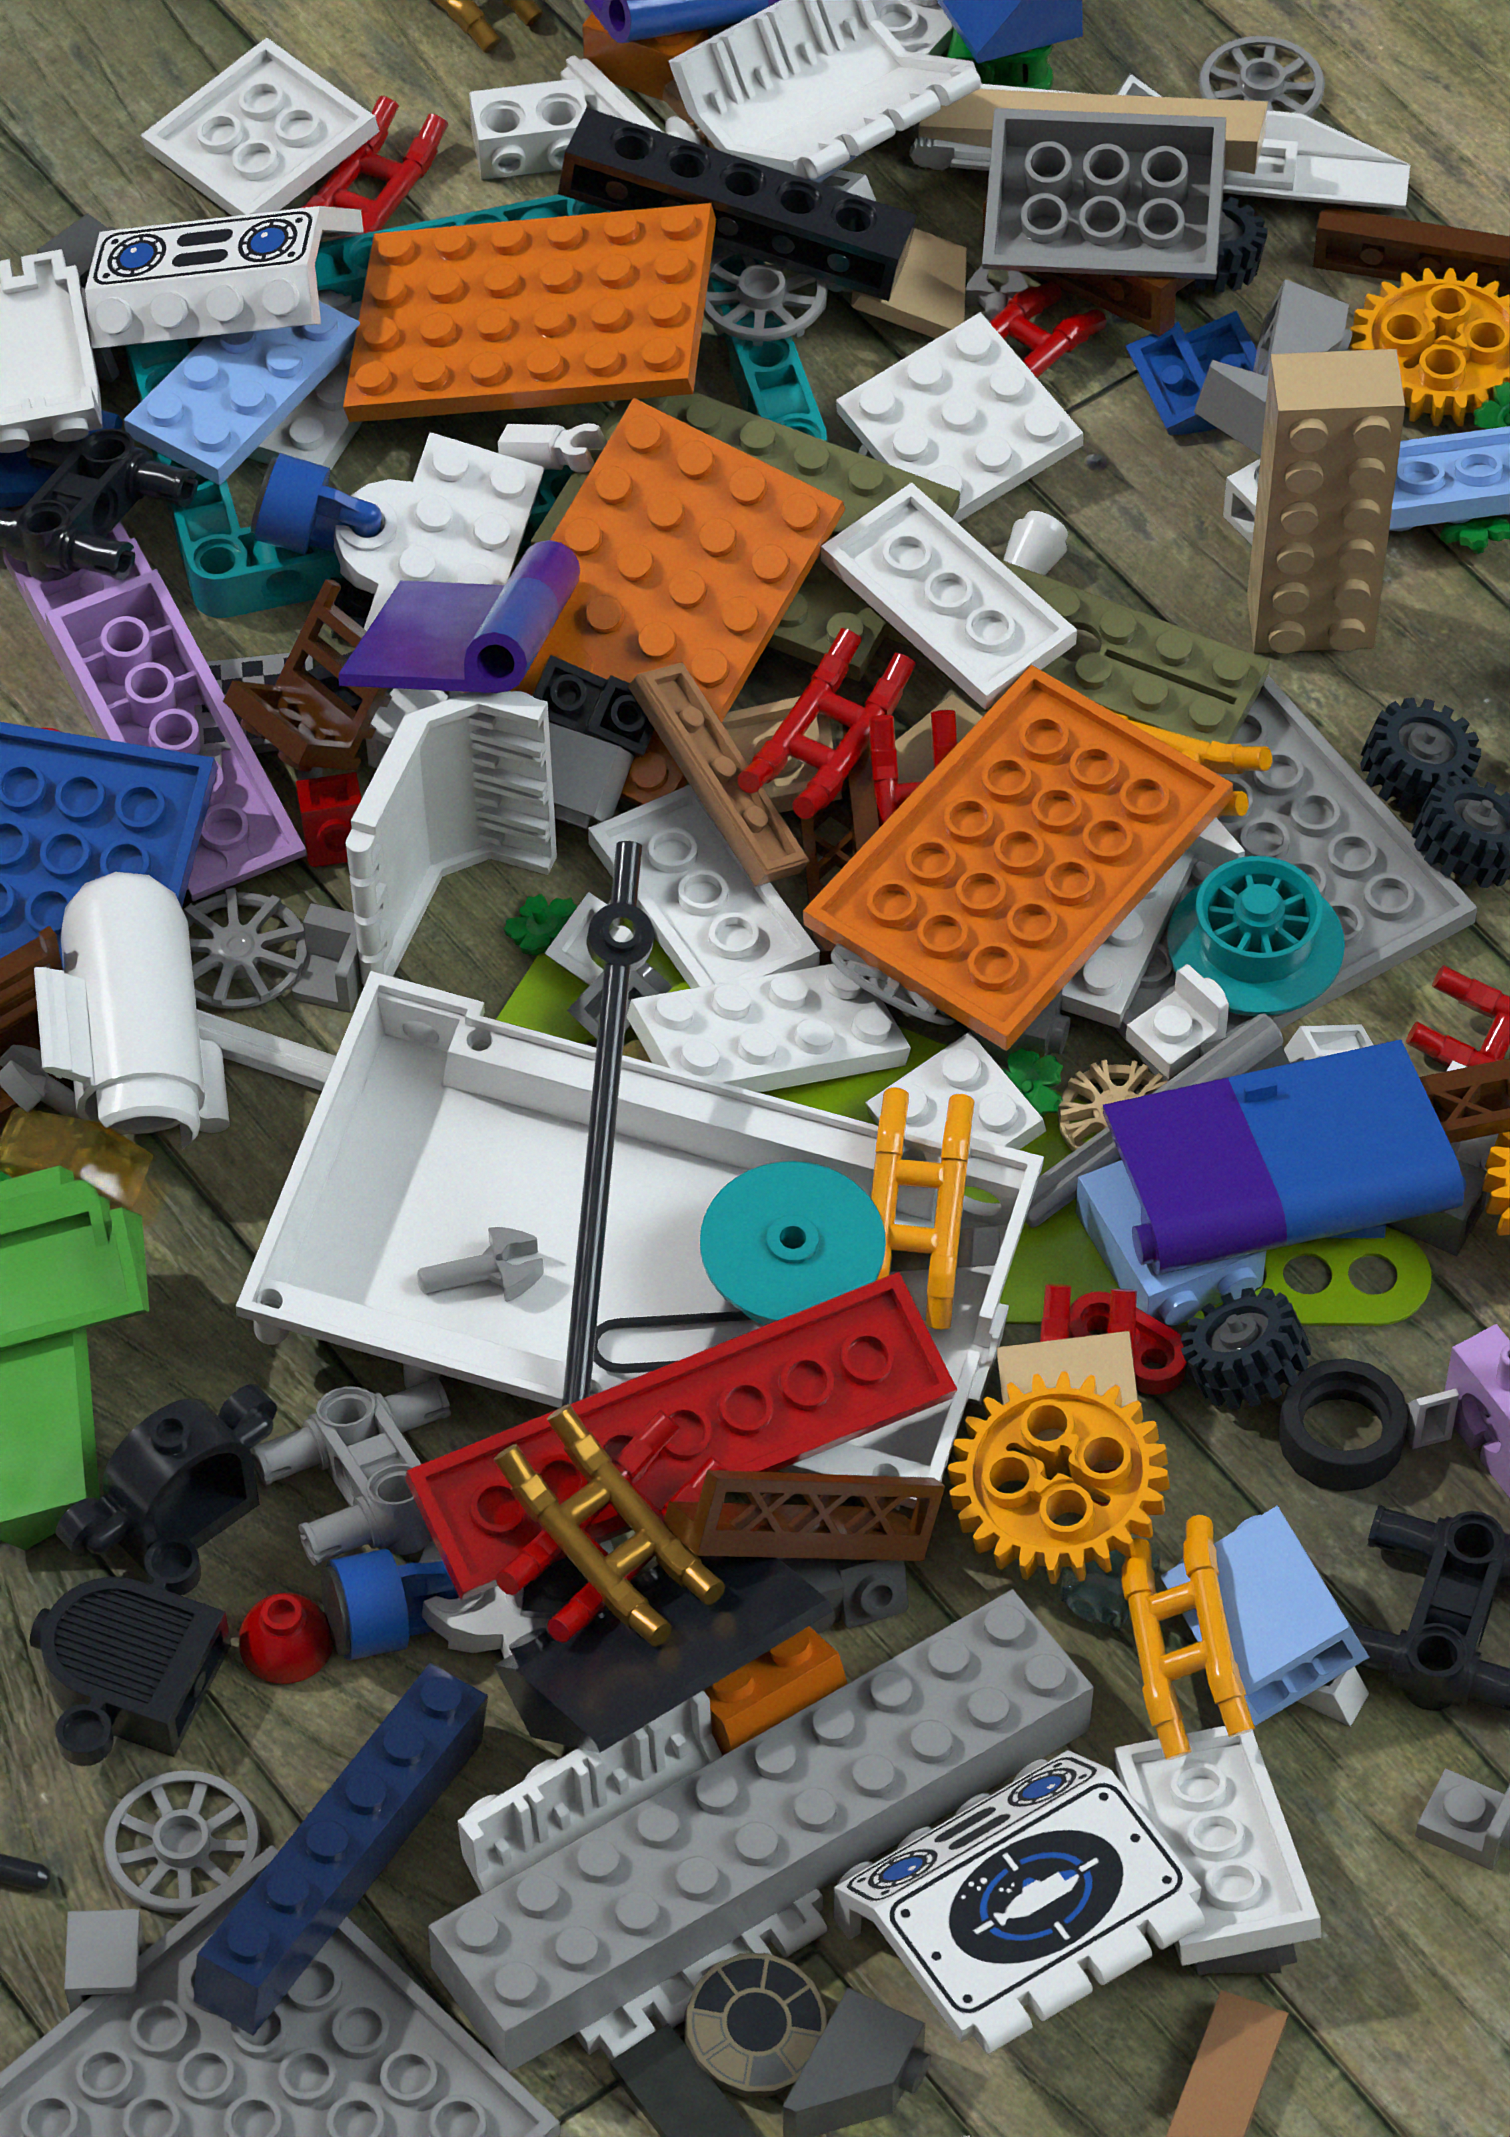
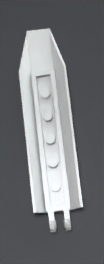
M981 84V87L979 88L991 90L1076 93L990 84ZM1267 110L1265 136L1255 174L1224 169L1223 193L1406 210L1410 164L1303 114ZM920 121L914 124V131H916L918 139H915L909 154L914 161V165L917 164L919 167H925V169L930 167L932 170L942 171L949 166L990 170L991 148L919 137Z

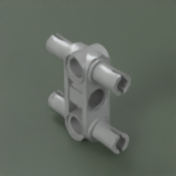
M437 1377L429 1378L426 1382L383 1397L380 1393L374 1394L359 1387L334 1389L318 1401L316 1412L310 1414L308 1419L303 1421V1428L259 1445L257 1444L250 1449L255 1472L263 1486H269L272 1482L318 1466L321 1470L326 1469L350 1505L346 1509L312 1522L299 1524L298 1528L301 1533L300 1538L304 1550L314 1566L366 1544L372 1549L386 1548L392 1554L407 1555L424 1549L433 1541L405 1480L407 1470L421 1465V1462L401 1433L441 1418L450 1417L449 1401Z

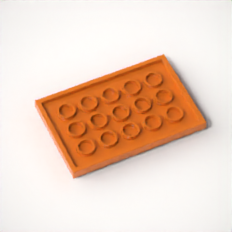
M706 203L374 233L358 319L360 325L356 331L343 403L349 423L693 394L716 226V217L712 204Z
M633 398L550 539L551 541L564 544L573 551L579 561V581L525 677L518 686L510 691H521L532 696L550 655L606 680L612 675L628 683H631L637 674L683 662L722 723L821 553V546L828 541L846 510L843 501ZM656 730L653 732L644 756L642 758L634 756L620 795L622 799L638 807L681 789L688 782Z
M1031 664L803 910L804 925L835 945L837 943L843 945L860 956L867 965L878 968L890 978L901 983L907 990L921 995L936 1008L1007 1051L1230 802L1233 797V783Z

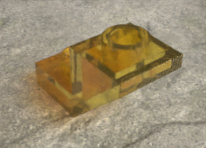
M20 1107L11 1111L0 1137V1171L15 1178L60 1165L73 1172L74 1181L84 1180L93 1184L99 1196L109 1199L111 1210L120 1207L128 1210L133 1208L154 1156L110 1127L105 1128L101 1122L36 1110L26 1112Z

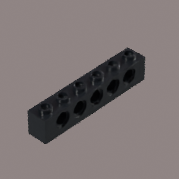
M587 107L565 150L558 189L559 195L611 212L711 203L716 217L713 245L888 302L907 259L917 219V214Z

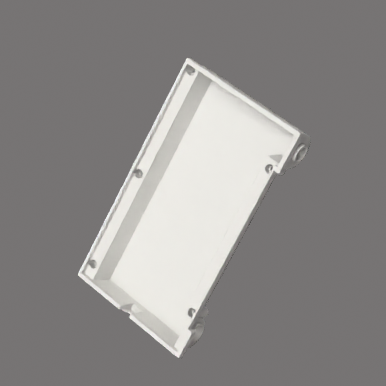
M370 971L236 1304V1315L253 1320L255 1335L258 1340L265 1344H278L284 1341L289 1331L403 1363L406 1389L426 1382L432 1377L439 1379L440 1374L561 1408L596 1048L483 1017L485 1013L484 1002ZM622 1055L597 1326L607 1320L616 1318L741 1311L729 1303L716 1290L706 1274L701 1259V1226L707 1208L714 1197L730 1181L748 1170L770 1163L796 1161L818 1164L843 1174L860 1186L871 1199L878 1126ZM905 1133L902 1159L941 1163L942 1143ZM971 1137L965 1186L985 1190L994 1195L1000 1203L980 1202L964 1195L961 1228L1000 1226V1252L995 1266L957 1268L951 1328L933 1329L927 1327L957 1388L954 1397L782 1468L779 1471L786 1473L935 1478L941 1483L966 1403L970 1402L981 1405L996 1359V1347L1000 1346L1009 1305L999 1303L1042 1170L1044 1157ZM899 1185L895 1224L934 1228L938 1189ZM490 1227L516 1229L537 1237L538 1253L514 1256L507 1261L512 1265H520L526 1261L543 1259L544 1273L541 1278L515 1299L506 1302L503 1287L489 1280L424 1294L418 1286L417 1272L420 1268L482 1255L490 1246L488 1232ZM929 1270L901 1271L900 1274L925 1323ZM754 1320L616 1328L602 1334L598 1340L597 1348L599 1353L612 1363L679 1361L763 1327V1325ZM593 1361L590 1396L649 1372L612 1373L600 1368ZM906 1498L895 1508L899 1511L900 1505L914 1509L917 1498Z

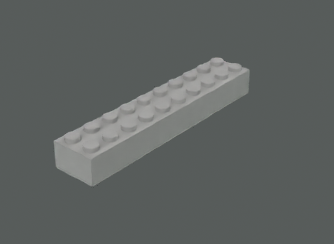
M1012 1589L428 1925L431 1968L496 2059L509 2073L671 1978L713 1951L737 1939L741 1934L775 1913L779 1914L793 1906L795 1901L814 1889L820 1890L842 1877L854 1866L871 1860L903 1841L912 1832L927 1827L959 1808L972 1797L988 1791L1020 1772L1030 1763L1044 1758L1088 1732L1094 1687Z

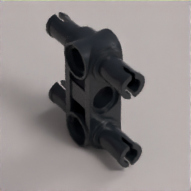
M102 429L90 434L86 438H82L80 441L60 442L53 438L32 441L27 447V457L31 458L28 461L29 465L34 468L51 470L54 473L22 509L17 512L0 509V546L6 547L8 553L14 559L26 562L28 572L38 580H61L81 569L107 575L115 580H124L131 573L135 563V552H132L134 546L130 542L117 541L106 538V536L133 505L144 496L170 502L182 508L189 506L197 492L198 480L194 479L197 474L188 468L182 469L154 461L153 457L146 450L135 447L131 435L121 429Z
M1379 1505L1372 1522L1367 1546L1381 1548L1424 1561V1569H1428L1409 1628L1408 1630L1402 1629L1400 1635L1351 1621L1346 1617L1369 1656L1368 1659L1358 1665L1388 1674L1387 1681L1392 1682L1393 1687L1403 1689L1404 1695L1412 1704L1425 1710L1437 1711L1448 1708L1451 1705H1468L1469 1699L1510 1711V1668L1481 1660L1482 1652H1478L1497 1591L1504 1592L1506 1586L1510 1587V1534L1504 1533L1502 1526L1494 1517L1483 1512L1468 1511L1459 1513L1455 1517H1439L1437 1523ZM1474 1551L1483 1557L1470 1558L1460 1552ZM1429 1662L1438 1663L1446 1667L1447 1670L1440 1672L1431 1671L1422 1664Z

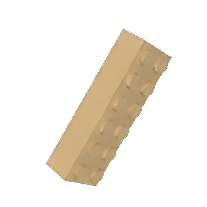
M1397 349L1271 354L1247 592L1254 653L1278 652L1286 654L1296 651H1350L1361 648H1374L1405 411Z

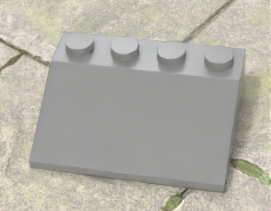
M994 108L982 269L1216 279L1226 153V117Z

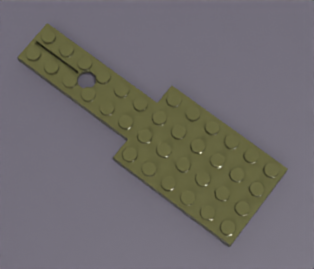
M693 392L691 395L637 399L843 501L846 510L828 541L911 482L951 518L954 517L959 508L960 491L699 393ZM633 399L618 400L600 429L607 442ZM588 449L594 463L603 449ZM574 471L532 538L531 546L537 542L551 539L590 471ZM821 553L767 644L768 647L819 666L825 653H828L840 628L848 629L862 638L846 674V677L859 682L885 637L917 649L821 562ZM997 558L1076 629L1090 632L1100 642L1101 649L1098 653L1084 654L1077 661L1067 660L1059 656L1041 669L1043 672L1114 713L1128 716V720L1210 743L1214 740L1225 744H1233L1268 677L1269 660Z

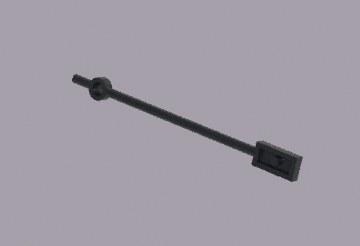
M620 841L616 843L611 902L593 916L586 941L590 957L600 968L604 969L562 1407L590 1396L630 972L640 968L647 961L654 942L652 922L647 914L637 907L642 845L634 841ZM615 926H625L630 929L633 938L627 942H618L611 937L609 931ZM568 1557L552 1563L535 1580H531L523 1587L520 1616L551 1619L589 1581Z

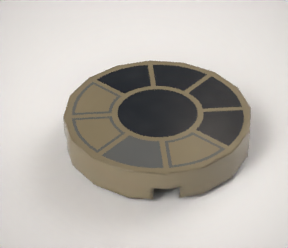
M740 1953L716 1963L696 1983L684 2014L685 2044L695 2058L697 2065L712 2078L720 2089L740 2097H772L795 2085L827 2027L826 2007L815 1983L794 1963L769 1953Z

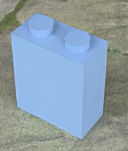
M1122 1160L1078 1177L1077 1217L1119 1288L1136 1290V1307L1161 1323L1170 1326L1182 1324L1191 1319L1207 1304L1216 1305L1221 1303L1220 1297L1231 1292L1235 1300L1241 1298L1242 1289L1253 1288L1255 1291L1256 1288L1262 1286L1266 1251L1156 1275L1150 1263L1145 1265L1139 1263L1135 1253L1132 1227L1141 1225V1206Z
M1278 1505L1262 1515L1246 1519L1234 1532L1214 1543L1217 1549L1218 1582L1234 1660L1238 1663L1240 1677L1246 1692L1245 1699L1254 1726L1369 1658ZM1183 1558L1176 1567L1160 1576L1167 1589L1190 1581V1578L1186 1575ZM1196 1608L1182 1613L1197 1641H1202Z

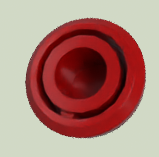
M277 1593L263 1598L249 1610L239 1631V1652L245 1666L257 1677L277 1684L296 1683L313 1676L326 1664L333 1649L330 1627L324 1611L311 1599L296 1593Z

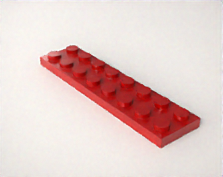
M897 1272L570 1405L588 1432L593 1433L601 1447L610 1456L611 1462L634 1436L642 1431L659 1410L666 1413L680 1426L676 1434L660 1450L659 1455L631 1483L661 1511L663 1506L677 1493L686 1481L691 1479L710 1456L714 1457L728 1471L775 1472L948 1401L954 1397L957 1388L900 1272ZM555 1411L418 1465L406 1472L405 1480L461 1601L498 1586L496 1582L497 1574L515 1559L520 1551L542 1530H545L538 1521L535 1522L511 1491L510 1488L512 1486L494 1461V1458L500 1452L517 1444L534 1471L539 1472L549 1489L559 1499L558 1503L560 1505L591 1482H588L573 1464L564 1450V1444L548 1422L547 1418ZM609 1504L584 1531L600 1544L632 1531V1528L614 1507ZM562 1551L561 1555L554 1562L568 1556Z

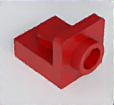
M352 772L296 781L309 865L318 867L348 862L346 839L352 829L351 820L362 800L357 773Z

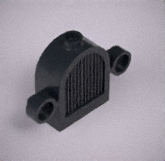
M248 1384L235 1391L224 1402L218 1415L204 1401L194 1398L179 1400L157 1410L139 1423L114 1451L103 1475V1497L100 1499L94 1497L86 1498L70 1507L56 1526L57 1537L75 1556H85L90 1553L101 1554L119 1543L145 1573L144 1560L146 1552L154 1542L168 1536L183 1537L192 1542L196 1549L200 1548L260 1505L250 1449L272 1433L273 1419L277 1412L276 1403L259 1385Z
M164 1537L149 1547L144 1560L149 1584L124 1577H103L84 1582L65 1593L51 1609L43 1608L33 1623L29 1639L30 1646L41 1650L52 1696L64 1712L56 1724L59 1750L62 1756L74 1765L91 1766L104 1760L113 1748L114 1736L174 1757L231 1647L226 1611L182 1596L192 1591L201 1578L198 1551L192 1542L183 1537Z

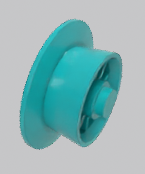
M1247 856L1220 865L1204 879L1203 883L1191 890L1181 900L1170 920L1167 946L1169 958L1175 972L1188 964L1203 978L1214 980L1222 988L1229 1003L1228 1012L1248 1016H1257L1259 1014L1271 1016L1302 1008L1320 997L1331 986L1342 966L1345 940L1342 925L1337 914L1326 899L1321 896L1314 881L1304 871L1281 859L1267 856Z
M788 1161L770 1163L748 1170L737 1176L724 1186L710 1203L703 1218L700 1232L701 1259L706 1274L713 1286L729 1303L763 1326L876 1281L885 1257L886 1240L883 1222L879 1211L867 1193L843 1174L830 1168L807 1162Z

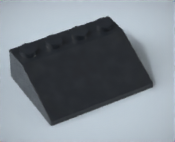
M698 1556L702 1564L725 1585L721 1597L710 1605L704 1604L688 1588L681 1587L664 1571L656 1560L648 1562L630 1583L648 1600L649 1605L671 1624L672 1631L662 1644L652 1646L634 1629H629L606 1607L586 1627L581 1628L567 1642L562 1643L555 1640L546 1628H539L521 1636L509 1646L512 1655L495 1664L494 1667L531 1738L601 1753L833 1612V1609L825 1596L778 1558Z

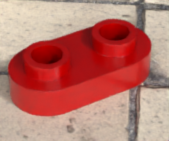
M1101 1291L1090 1292L1080 1296L1070 1306L1069 1338L1093 1336L1089 1332L1096 1329L1107 1332L1111 1293ZM1136 1307L1133 1362L1137 1390L1154 1395L1167 1393L1179 1386L1186 1374L1187 1362L1181 1350L1184 1347L1181 1342L1182 1337L1175 1330ZM1155 1362L1162 1365L1164 1368L1150 1369L1143 1365H1145L1146 1363Z

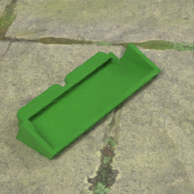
M58 1165L0 1181V1201L74 1181L73 1172ZM86 1329L0 1351V1540L25 1551L56 1533V1526L59 1520L74 1504L90 1497L100 1499Z
M75 1180L0 1201V1351L149 1312L142 1215L123 1207L110 1210L109 1199L99 1196L95 1186L84 1180Z

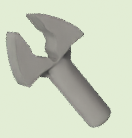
M981 266L973 274L966 286L965 305H979L985 308V318L990 322L1008 305V301L1012 297L1028 288L1027 282L1020 271L1008 270V283L1002 286L999 292H996L994 286L988 282L989 270L982 269Z
M12 1045L0 1057V1065L3 1067L0 1070V1085L26 1112H30L42 1101L88 1132L98 1130L84 1123L77 1114L75 1092L44 1071L40 1050L22 1045Z
M490 1227L488 1228L490 1246L482 1255L420 1268L417 1272L418 1286L424 1294L489 1280L503 1287L506 1302L515 1299L541 1278L544 1273L543 1259L526 1261L520 1265H512L507 1261L514 1256L538 1253L537 1237L516 1229Z

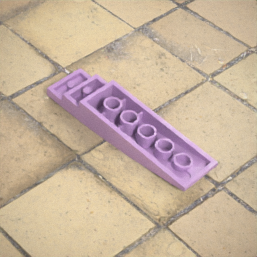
M121 521L106 536V538L130 542L134 546L132 552H135L133 569L129 576L121 581L85 569L74 572L61 580H38L28 572L26 562L14 559L7 549L3 548L4 562L98 738L197 755L201 751V744L194 706L205 704L231 747V750L222 751V768L216 762L218 770L187 887V893L191 900L196 901L306 856V848L232 709L223 703L225 696L157 569L151 570L136 539L129 538Z

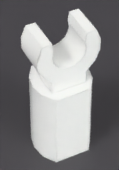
M507 424L498 440V451L500 454L542 466L544 469L562 470L564 465H569L571 470L575 472L591 471L595 464L588 449H603L607 441L600 427L595 424H582L571 430H565L560 425Z

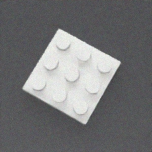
M265 38L145 131L141 138L148 153L230 215L239 216L280 211L379 132V128L373 114L270 39Z
M981 312L836 400L837 413L876 460L960 491V505L952 518L957 523L1083 446V432Z

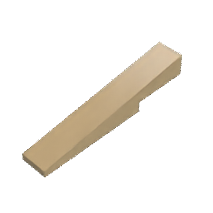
M977 89L948 106L941 105V109L938 112L921 120L919 137L991 148L994 108L1226 117L1225 170L1255 174L1265 136L1268 101Z

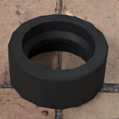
M1347 1358L1320 1361L1308 1367L1306 1371H1300L1298 1374L1299 1381L1292 1387L1288 1386L1286 1388L1278 1429L1282 1455L1295 1473L1315 1486L1336 1491L1365 1489L1385 1479L1400 1461L1408 1422V1411L1404 1394L1393 1379L1370 1363ZM1344 1399L1357 1402L1377 1415L1383 1427L1381 1437L1377 1442L1363 1449L1344 1451L1326 1447L1312 1438L1305 1429L1303 1422L1305 1413L1309 1408L1323 1401Z

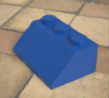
M936 0L977 63L1083 36L1082 0Z

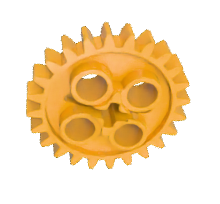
M1424 268L1422 281L1416 282L1406 272L1402 273L1400 288L1384 281L1381 283L1380 297L1368 293L1365 296L1364 309H1356L1354 323L1350 328L1353 333L1348 349L1351 351L1397 349L1405 406L1410 408L1409 421H1416L1425 412L1430 413L1433 426H1439L1443 415H1451L1458 426H1463L1465 413L1472 412L1474 415L1473 411L1480 408L1484 400L1495 402L1493 387L1495 385H1501L1504 381L1510 383V294L1499 298L1497 296L1499 288L1497 281L1481 288L1477 286V273L1473 272L1462 282L1457 281L1454 268L1447 270L1444 279H1436L1429 268Z
M1067 1371L1061 1372L1056 1388H1047L1039 1373L1033 1375L1032 1392L1023 1394L1012 1382L1008 1383L1007 1393L1009 1402L1005 1405L990 1397H986L983 1401L988 1419L985 1421L971 1416L965 1419L967 1433L971 1439H954L955 1457L959 1462L948 1464L950 1482L956 1485V1487L949 1490L953 1509L962 1510L958 1514L962 1533L976 1531L973 1535L975 1550L981 1554L995 1547L994 1557L996 1566L1000 1570L1007 1567L1015 1558L1019 1559L1021 1575L1024 1580H1028L1033 1575L1038 1565L1046 1566L1050 1584H1056L1062 1567L1071 1566L1079 1582L1085 1581L1086 1563L1093 1560L1106 1573L1112 1571L1109 1553L1114 1549L1132 1558L1135 1555L1131 1534L1133 1533L1145 1538L1153 1536L1152 1520L1148 1515H1164V1497L1158 1492L1170 1489L1168 1470L1161 1468L1168 1464L1165 1444L1156 1443L1159 1440V1434L1155 1421L1141 1423L1144 1418L1142 1404L1137 1400L1121 1408L1122 1395L1121 1388L1118 1385L1108 1389L1102 1396L1098 1395L1096 1380L1093 1375H1089L1085 1379L1080 1389L1071 1388ZM1046 1429H1058L1064 1432L1059 1438L1052 1441H1041L1035 1438L1039 1432ZM1012 1448H1017V1449H1019V1450L1025 1452L1026 1455H1025V1454H1022V1453H1019V1452H1016V1451H1009V1450L1012 1449ZM1112 1460L1121 1464L1115 1471L1110 1473H1097L1091 1470L1095 1464L1102 1461ZM1018 1480L1027 1484L1022 1490L1015 1493L1005 1494L997 1490L1003 1483ZM1092 1499L1102 1503H1110L1107 1506H1100L1093 1502ZM1074 1512L1083 1516L1078 1523L1071 1526H1061L1053 1522L1059 1515Z

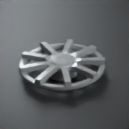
M1251 36L1230 41L1211 53L1200 70L1199 90L1201 99L1234 100L1244 98L1245 101H1268V111H1273L1272 103H1277L1291 113H1300L1312 118L1313 112L1322 101L1325 80L1322 69L1317 61L1300 46L1280 38ZM1266 45L1263 58H1255L1249 61L1243 55L1240 47ZM1276 47L1288 50L1299 56L1294 62L1284 68L1273 60ZM1227 53L1241 70L1240 74L1222 70L1216 67L1214 63ZM1307 67L1311 68L1315 78L1313 82L1285 81ZM1209 78L1235 85L1236 87L1212 91ZM1285 94H1312V96L1304 105H1301Z
M728 249L723 250L711 259L709 277L737 289L736 291L720 293L707 291L704 317L713 325V330L719 335L726 333L736 338L753 341V346H763V341L779 340L793 335L799 338L805 334V329L825 311L827 300L826 281L802 273L785 280L782 274L783 267L774 264L772 266L756 265L753 257L740 254L746 269L738 277L719 265L727 258L739 254ZM816 281L817 294L815 297L788 293V291ZM740 303L723 317L712 307V305ZM782 305L809 310L800 318L795 319ZM753 312L755 314L754 328L735 324L748 313ZM766 314H773L783 326L764 329Z
M236 888L226 889V894L211 897L195 906L190 903L184 908L188 929L195 923L213 937L212 939H189L191 952H207L210 954L192 965L193 980L214 967L221 974L213 997L194 987L195 1000L222 1009L255 1007L267 1003L284 993L302 972L307 958L303 923L299 921L289 908L282 904L281 899L277 896L267 897L254 893H237ZM238 906L260 908L248 924H240ZM227 907L229 924L223 928L206 916V914ZM273 914L278 916L288 926L258 934L260 928ZM294 940L296 941V958L292 959L264 948L279 942ZM262 962L288 973L277 986L269 991L257 972ZM248 978L256 996L246 999H227L232 979Z
M837 943L831 953L833 964L850 980L882 1001L918 1018L936 1024L953 1025L957 1022L956 1019L936 1008L921 995L907 990L901 983L890 978L878 968L867 965L860 956L843 945ZM862 976H869V981L863 978ZM938 1009L943 1015L936 1014V1010Z
M197 1771L169 1772L144 1781L126 1794L118 1803L106 1826L103 1844L104 1857L108 1872L113 1881L130 1898L131 1903L139 1908L143 1906L154 1911L181 1914V1917H186L260 1855L261 1836L259 1822L249 1800L239 1789L226 1780L212 1774ZM175 1782H195L188 1809L173 1810L162 1785ZM212 1786L228 1795L233 1800V1803L205 1821L200 1812L208 1788ZM149 1791L162 1815L155 1826L127 1813L130 1806ZM244 1816L248 1831L247 1840H223L212 1837V1834L238 1817ZM118 1827L151 1839L152 1844L136 1850L118 1853L116 1852ZM209 1854L244 1855L236 1871L229 1877L209 1859ZM154 1859L158 1860L157 1866L139 1887L128 1878L122 1869ZM192 1869H200L218 1887L202 1895L192 1897L190 1875ZM170 1871H177L179 1899L164 1898L152 1894Z

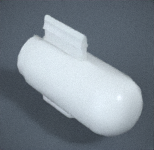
M113 872L85 883L65 907L61 930L64 970H54L46 967L34 968L42 1068L45 1072L53 1074L59 1079L63 1077L74 1081L76 1112L84 1123L101 1131L119 1134L151 1133L173 1128L180 1124L183 1150L198 1136L199 1130L206 1133H217L226 1130L230 1125L222 1051L215 1042L199 1038L188 921L176 894L149 875Z

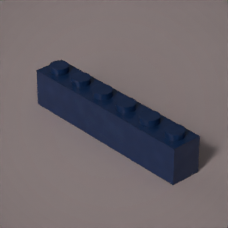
M431 1663L427 1665L197 1953L194 2002L254 2036L482 1744L488 1701L487 1694Z

